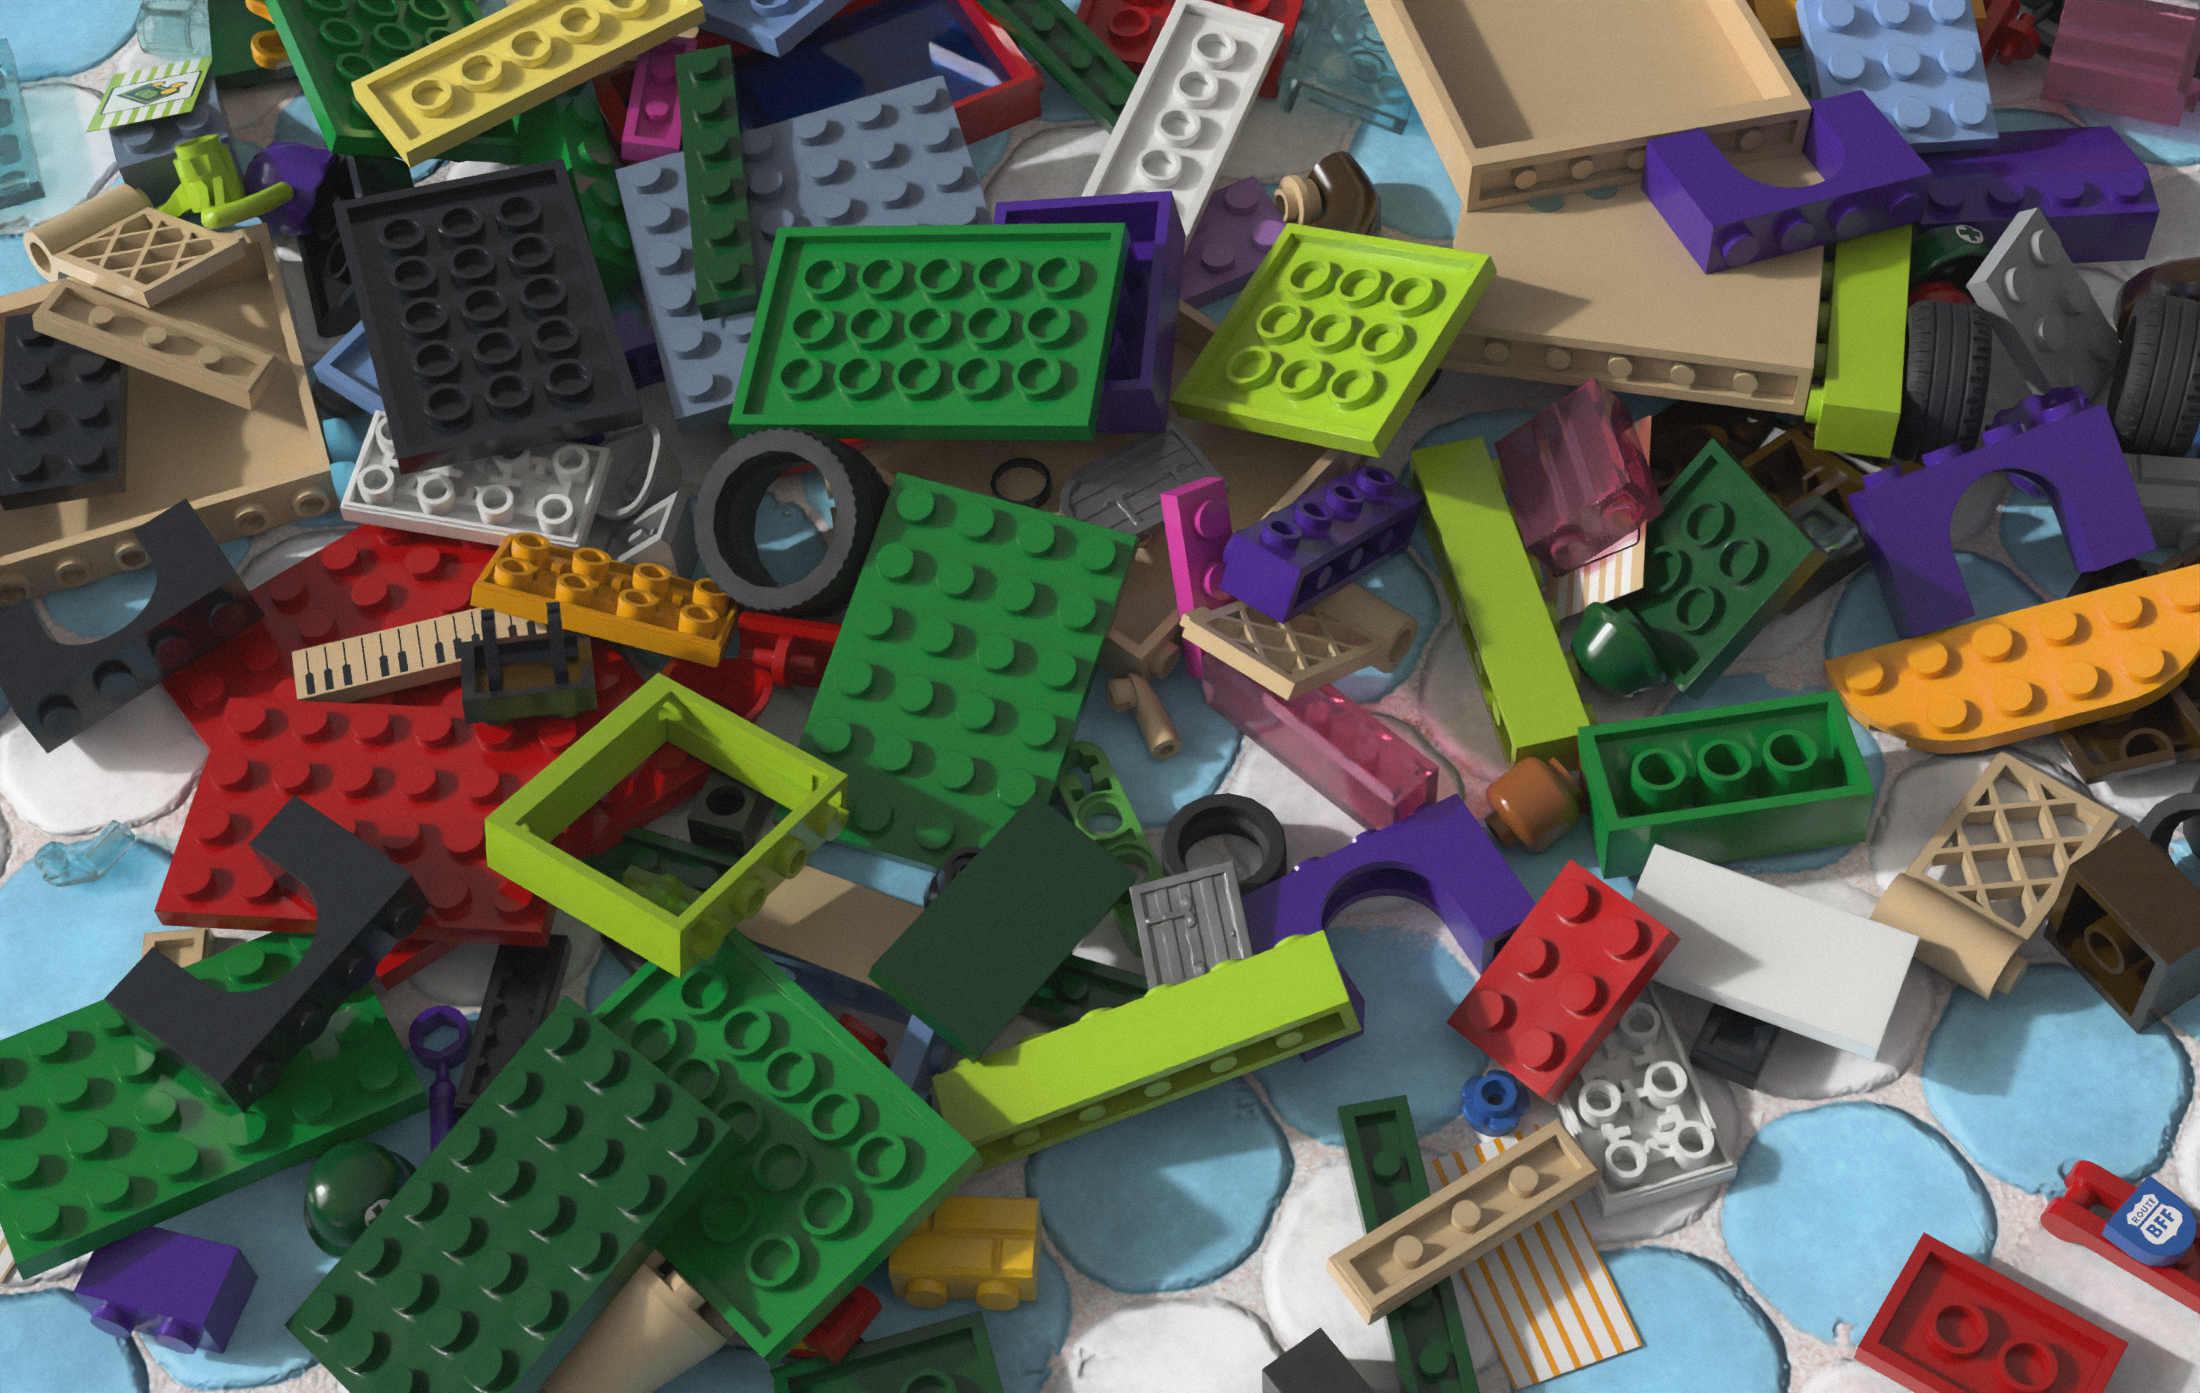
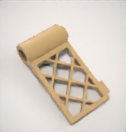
M121 183L25 232L23 235V243L32 264L49 282L72 276L148 308L244 258L245 253L243 249L248 247L243 235L226 229L217 233L154 209L151 200L141 189L137 188L134 190L126 183Z
M1354 582L1284 624L1241 600L1212 611L1202 606L1185 612L1179 625L1185 628L1182 637L1287 701L1368 666H1372L1382 673L1391 672L1408 653L1418 630L1416 618Z
M2000 750L1907 871L1898 874L1890 883L1877 903L1870 919L1919 936L1920 938L1913 955L1914 958L1984 999L1990 1001L1998 991L2009 996L2020 982L2029 965V961L2020 955L2052 913L2070 864L2121 833L2122 831L2115 827L2119 815ZM2003 777L2025 789L2030 801L2001 804L1994 786ZM1984 800L1985 805L1979 806L1981 802ZM2072 815L2092 826L2093 829L2088 835L2060 837L2053 817ZM2037 818L2045 839L2015 841L2008 821ZM1992 822L1999 843L1968 844L1962 828L1965 824ZM1952 841L1953 847H1947ZM2073 853H2074V855H2073V856L2071 857V859L2069 860V857H2068L2067 854H2073ZM2051 856L2058 876L2029 879L2021 858ZM2006 860L2013 881L1983 884L1975 862ZM1960 864L1967 885L1947 887L1926 875V873L1932 866ZM2035 896H2042V898L2037 902ZM2020 898L2027 918L2020 927H2017L1994 914L1989 901Z

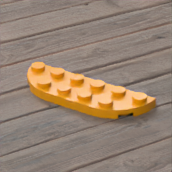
M2200 564L1824 660V674L1831 690H1838L1845 710L1867 729L1870 730L1873 726L1889 735L1906 740V747L1935 753H1965L1990 749L2120 716L2152 704L2167 695L2189 675V668L2200 655Z

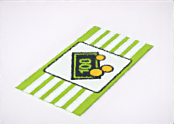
M212 55L113 75L86 133L192 112L212 62Z

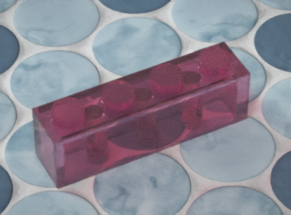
M1207 652L1201 658L1203 702L1365 830H1381L1412 815L1420 804L1429 801L1437 803L1439 767L1330 683L1287 701Z

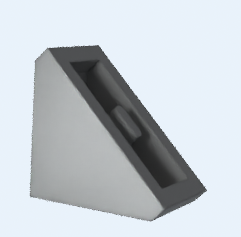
M676 491L611 531L604 552L610 555L611 560L635 566L641 563H654L666 567L671 572V575L691 580L700 555L697 552V543H695V523L688 497L680 491Z

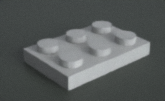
M2039 207L2018 212L1966 287L1978 306L1982 307L1990 316L1994 332L2033 394L2044 395L2049 393L2051 388H2066L2079 385L2091 401L2117 362L2121 342L2115 329L2110 326L2091 295L2088 284L2079 275L2062 247L2060 238L2052 230Z

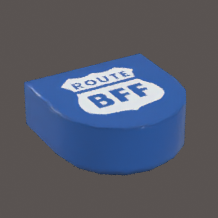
M2149 1175L2107 1222L2101 1235L2135 1260L2145 1265L2163 1267L2173 1265L2185 1257L2196 1236V1219L2191 1208L2180 1197Z

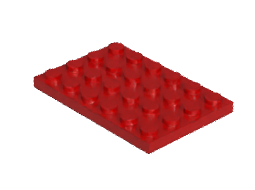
M229 697L154 912L161 924L165 926L315 934L317 926L316 908L270 877L248 845L284 805L296 795L413 875L431 906L423 914L416 930L405 939L547 947L557 907L487 867L485 818L601 721L599 714H579L563 719L541 715L517 718L514 722L506 725L490 726L482 722L465 724L463 708ZM581 816L554 838L550 844L571 855Z

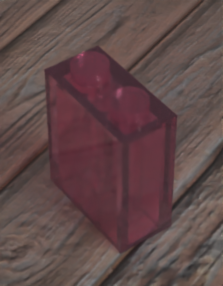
M2065 0L2040 99L2179 126L2183 112L2194 113L2200 94V79L2193 77L2197 59L2200 55V3L2184 0Z
M1593 377L1494 443L1526 549L1560 577L1581 566L1589 559L1664 512L1629 408L1596 377Z

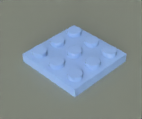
M1971 0L1796 1L1795 6L1813 101L1863 90L1916 153L1989 149L1999 139Z

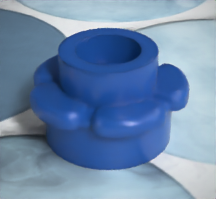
M1490 1070L1483 1077L1481 1075H1474L1467 1080L1461 1091V1097L1465 1100V1104L1462 1106V1113L1473 1129L1485 1136L1500 1137L1511 1133L1519 1125L1521 1116H1525L1529 1111L1530 1097L1527 1090L1522 1086L1519 1087L1515 1076L1506 1071ZM1492 1096H1497L1502 1102L1499 1105H1492L1488 1099Z

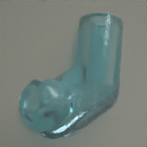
M111 820L86 848L69 851L64 843L51 841L41 847L36 853L34 864L39 871L44 873L43 880L56 887L95 882L102 879L137 842V838L124 824L117 820Z

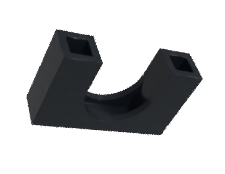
M186 498L133 531L156 568L157 581L154 593L145 608L133 621L118 632L96 642L83 645H66L58 643L55 636L25 598L0 613V687L15 715L47 754L265 617V614Z
M296 795L284 805L248 845L270 877L316 908L317 926L315 935L302 960L288 974L268 986L251 991L228 992L204 984L152 947L104 998L130 1030L243 1113L258 1098L267 1095L277 1085L286 1066L306 1044L314 1042L323 1034L329 1024L330 1017L353 992L367 985L381 960L399 940L409 937L416 930L423 914L431 906L411 873Z

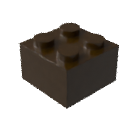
M2132 825L2070 864L2043 936L2122 1019L2139 1034L2200 994V890L2175 867L2169 853L2159 844L2150 842Z

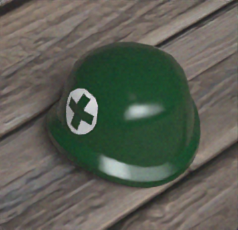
M1961 224L1938 226L1921 233L1911 243L1908 292L1912 288L1926 282L1947 281L1953 283L1956 289L1965 291L1976 303L1966 285L1993 249L1987 235L1972 226Z
M1593 602L1585 608L1583 619L1572 639L1570 648L1575 657L1579 672L1592 685L1606 694L1621 699L1635 698L1654 687H1667L1671 683L1669 676L1663 671L1649 643L1632 624L1602 603Z
M363 1140L342 1142L327 1150L313 1165L306 1184L304 1199L305 1225L317 1247L325 1254L341 1259L417 1170L415 1166L398 1153L390 1151L380 1144Z

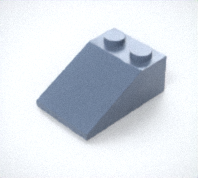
M209 69L192 112L109 128L116 162L124 183L131 186L134 190L137 188L141 189L151 200L154 209L158 205L167 202L181 184L173 163V159L178 158L174 147L194 138L219 134L222 144L228 143L242 184L244 182L243 169L222 96L213 77V69Z

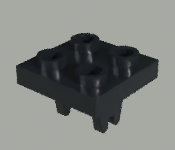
M559 601L546 603L549 633L498 638L494 608L481 610L483 640L461 642L462 704L465 724L482 722L490 726H501L512 723L517 718L548 715L553 718L563 719L577 716L586 710L598 709L590 635L570 630L563 631Z

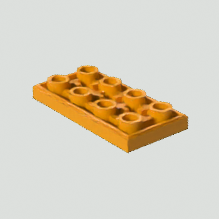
M532 532L507 535L474 583L470 603L472 606L484 609L494 608L496 612L548 625L546 603L559 601L563 629L718 668L738 627V617L745 609L744 605L722 592L718 585L714 584L711 580L712 578L694 581L671 575V572L666 567L658 564L641 563L635 566L611 560L609 554L596 548L586 547L572 550L551 544L550 540L545 536Z

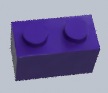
M150 1226L93 1251L73 1293L91 1314L90 1322L96 1328L108 1334L128 1338L133 1331L154 1336L158 1343L179 1353L194 1354L198 1347L224 1354L259 1277L240 1248Z

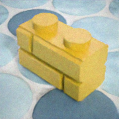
M949 1196L889 1255L888 1273L894 1297H904L907 1303L920 1308H939L946 1305L948 1299L976 1300L979 1306L994 1311L1015 1309L1018 1307L1019 1301L1036 1302L1043 1232L1039 1198Z

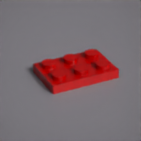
M1570 859L1446 1023L1554 1106L1681 939L1669 928Z
M1923 1232L1861 1340L1854 1359L1914 1393H2103L2129 1343Z

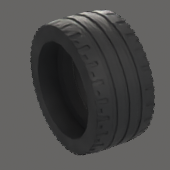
M776 428L757 431V433L747 435L746 438L739 439L736 444L729 446L728 450L723 452L718 460H715L712 464L713 467L711 470H708L707 477L701 484V491L697 495L698 501L695 504L696 513L693 519L695 520V543H697V552L701 556L700 560L702 565L706 567L707 574L712 577L711 580L714 584L718 585V588L731 599L750 609L769 615L805 619L832 615L842 611L841 609L848 608L890 494L887 491L886 483L882 480L883 477L865 456L850 445L813 431L799 428ZM801 464H811L818 468L830 484L836 506L834 538L822 562L803 580L792 584H780L774 581L760 561L754 538L757 510L768 487L786 470Z

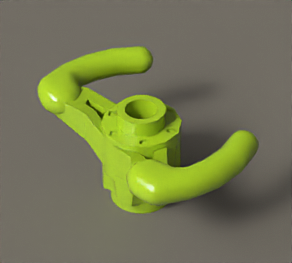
M210 134L191 139L174 147L178 158L173 159V163L181 184L167 202L158 205L155 209L182 220L185 216L201 212V222L205 228L221 229L280 207L292 199L294 192L288 183L279 182L267 189L247 196L228 143L222 144L219 134Z

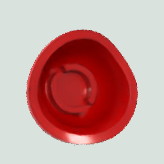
M675 658L665 665L661 673L755 725L759 716L768 706L773 691L770 673L763 667L754 666L753 661L750 659L722 658L718 668Z

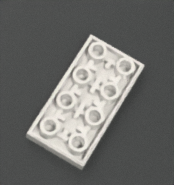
M375 410L343 497L340 511L343 520L497 546L502 544L507 535L532 532L545 536L553 545L577 550L585 548L612 463L610 448L562 441L401 475L385 411Z
M1654 845L1631 902L1673 931L1681 940L1650 980L1875 1061L1915 953L1919 936L1663 846Z
M1649 980L1555 1104L1564 1127L1602 1172L1598 1184L1590 1188L1602 1218L1735 1180L1738 1169L1654 981Z

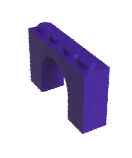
M1857 90L1809 102L1812 110L1802 153L1824 178L1825 181L1806 187L1789 188L1772 186L1750 179L1736 170L1702 128L1647 141L1641 189L1707 275L1922 221L1933 172L1864 91Z
M2079 398L2041 411L2045 423L2023 431L2019 420L1981 433L1985 445L1963 453L1959 442L1921 455L1925 467L1905 475L1902 474L1900 466L1897 464L1861 477L1865 489L1847 495L1898 638L1917 637L1976 615L1951 547L1950 525L1955 506L1964 491L1977 479L1990 472L2008 473L2021 477L2032 483L2044 494L2054 510L2076 573L2098 571L2157 549L2105 403L2082 409Z
M1457 793L1437 803L1429 801L1420 804L1411 810L1404 819L1381 830L1370 829L1357 835L1348 846L1323 858H1308L1299 863L1290 874L1242 896L1255 955L1273 949L1278 942L1292 935H1310L1321 930L1326 932L1330 923L1341 911L1358 901L1377 896H1397L1416 901L1432 910L1441 918L1480 975H1483L1536 905ZM1335 954L1334 957L1362 1030L1299 1053L1304 1063L1364 1034L1365 1000Z

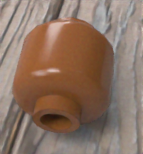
M1528 756L1486 788V800L1492 812L1484 817L1483 820L1505 849L1508 850L1517 843L1524 851L1531 854H1540L1580 823L1581 811L1578 804L1585 799V796L1573 777L1555 758L1544 762L1538 757Z

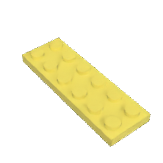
M520 0L351 84L356 100L407 165L413 168L705 22L704 6L699 0Z

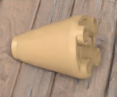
M655 1248L542 1384L544 1388L539 1393H653L720 1350L736 1331L668 1261L661 1268L659 1267L666 1258Z

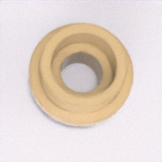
M1298 175L1283 177L1278 189L1273 194L1272 200L1274 206L1283 214V221L1305 226L1318 221L1321 216V197L1314 181L1302 179Z

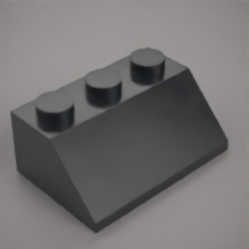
M339 154L336 162L330 166L329 173L325 177L323 184L316 191L313 210L307 216V225L311 229V233L298 236L297 241L319 336L332 338L348 334L361 321L333 203L414 187L410 168L405 161L386 156L360 155L352 157Z

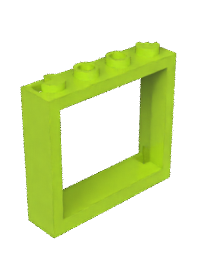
M657 673L485 818L487 867L681 979L701 959L706 960L713 956L722 944L724 937L744 918L750 919L754 917L762 908L767 896L785 879L791 880L795 878L805 866L808 857L826 840L833 841L840 835L846 826L850 814L846 810L848 775L661 673ZM666 741L793 810L679 917L550 844L554 838Z

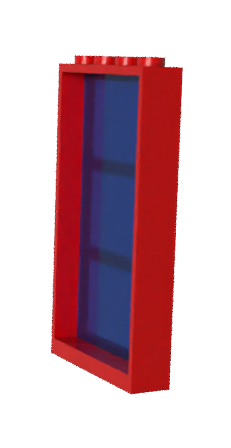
M852 0L833 15L828 22L819 26L791 51L785 53L780 58L712 32L695 38L698 39L697 50L731 45L736 62L743 133L940 75L944 76L966 145L1042 116L1039 92L1044 91L1045 83L1038 64L1033 59L1026 60L1021 53L1019 43L976 0ZM637 61L592 78L608 143L622 167L642 162L621 159L622 138Z

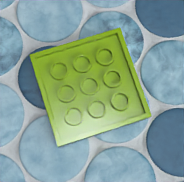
M1287 223L1171 397L1170 402L1179 417L1381 458L1497 273L1496 267L1489 254Z

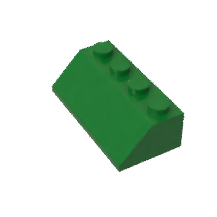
M1838 690L1578 727L1577 740L1588 827L1604 880L1642 874L1655 844L1714 864L1865 842L1875 791Z

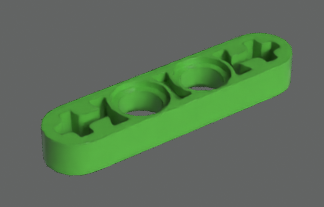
M1073 742L1056 792V797L1066 819L1122 864L1131 863L1142 867L1146 871L1147 876L1138 884L1165 878L1166 876L1107 755L1099 746L1091 742ZM1081 767L1085 774H1091L1092 793L1084 797V788L1079 777L1076 774H1070V770L1073 768ZM1100 813H1111L1122 821V825L1117 831L1106 835L1090 831L1086 823L1091 817ZM1129 890L1110 912L1126 946L1132 954L1143 960Z

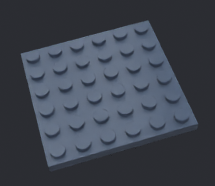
M943 75L743 133L760 296L778 227L993 224ZM684 150L679 151V153L668 154L616 169V178L669 398L679 432L683 435L727 422L730 419L757 311L706 321L702 319L697 304Z

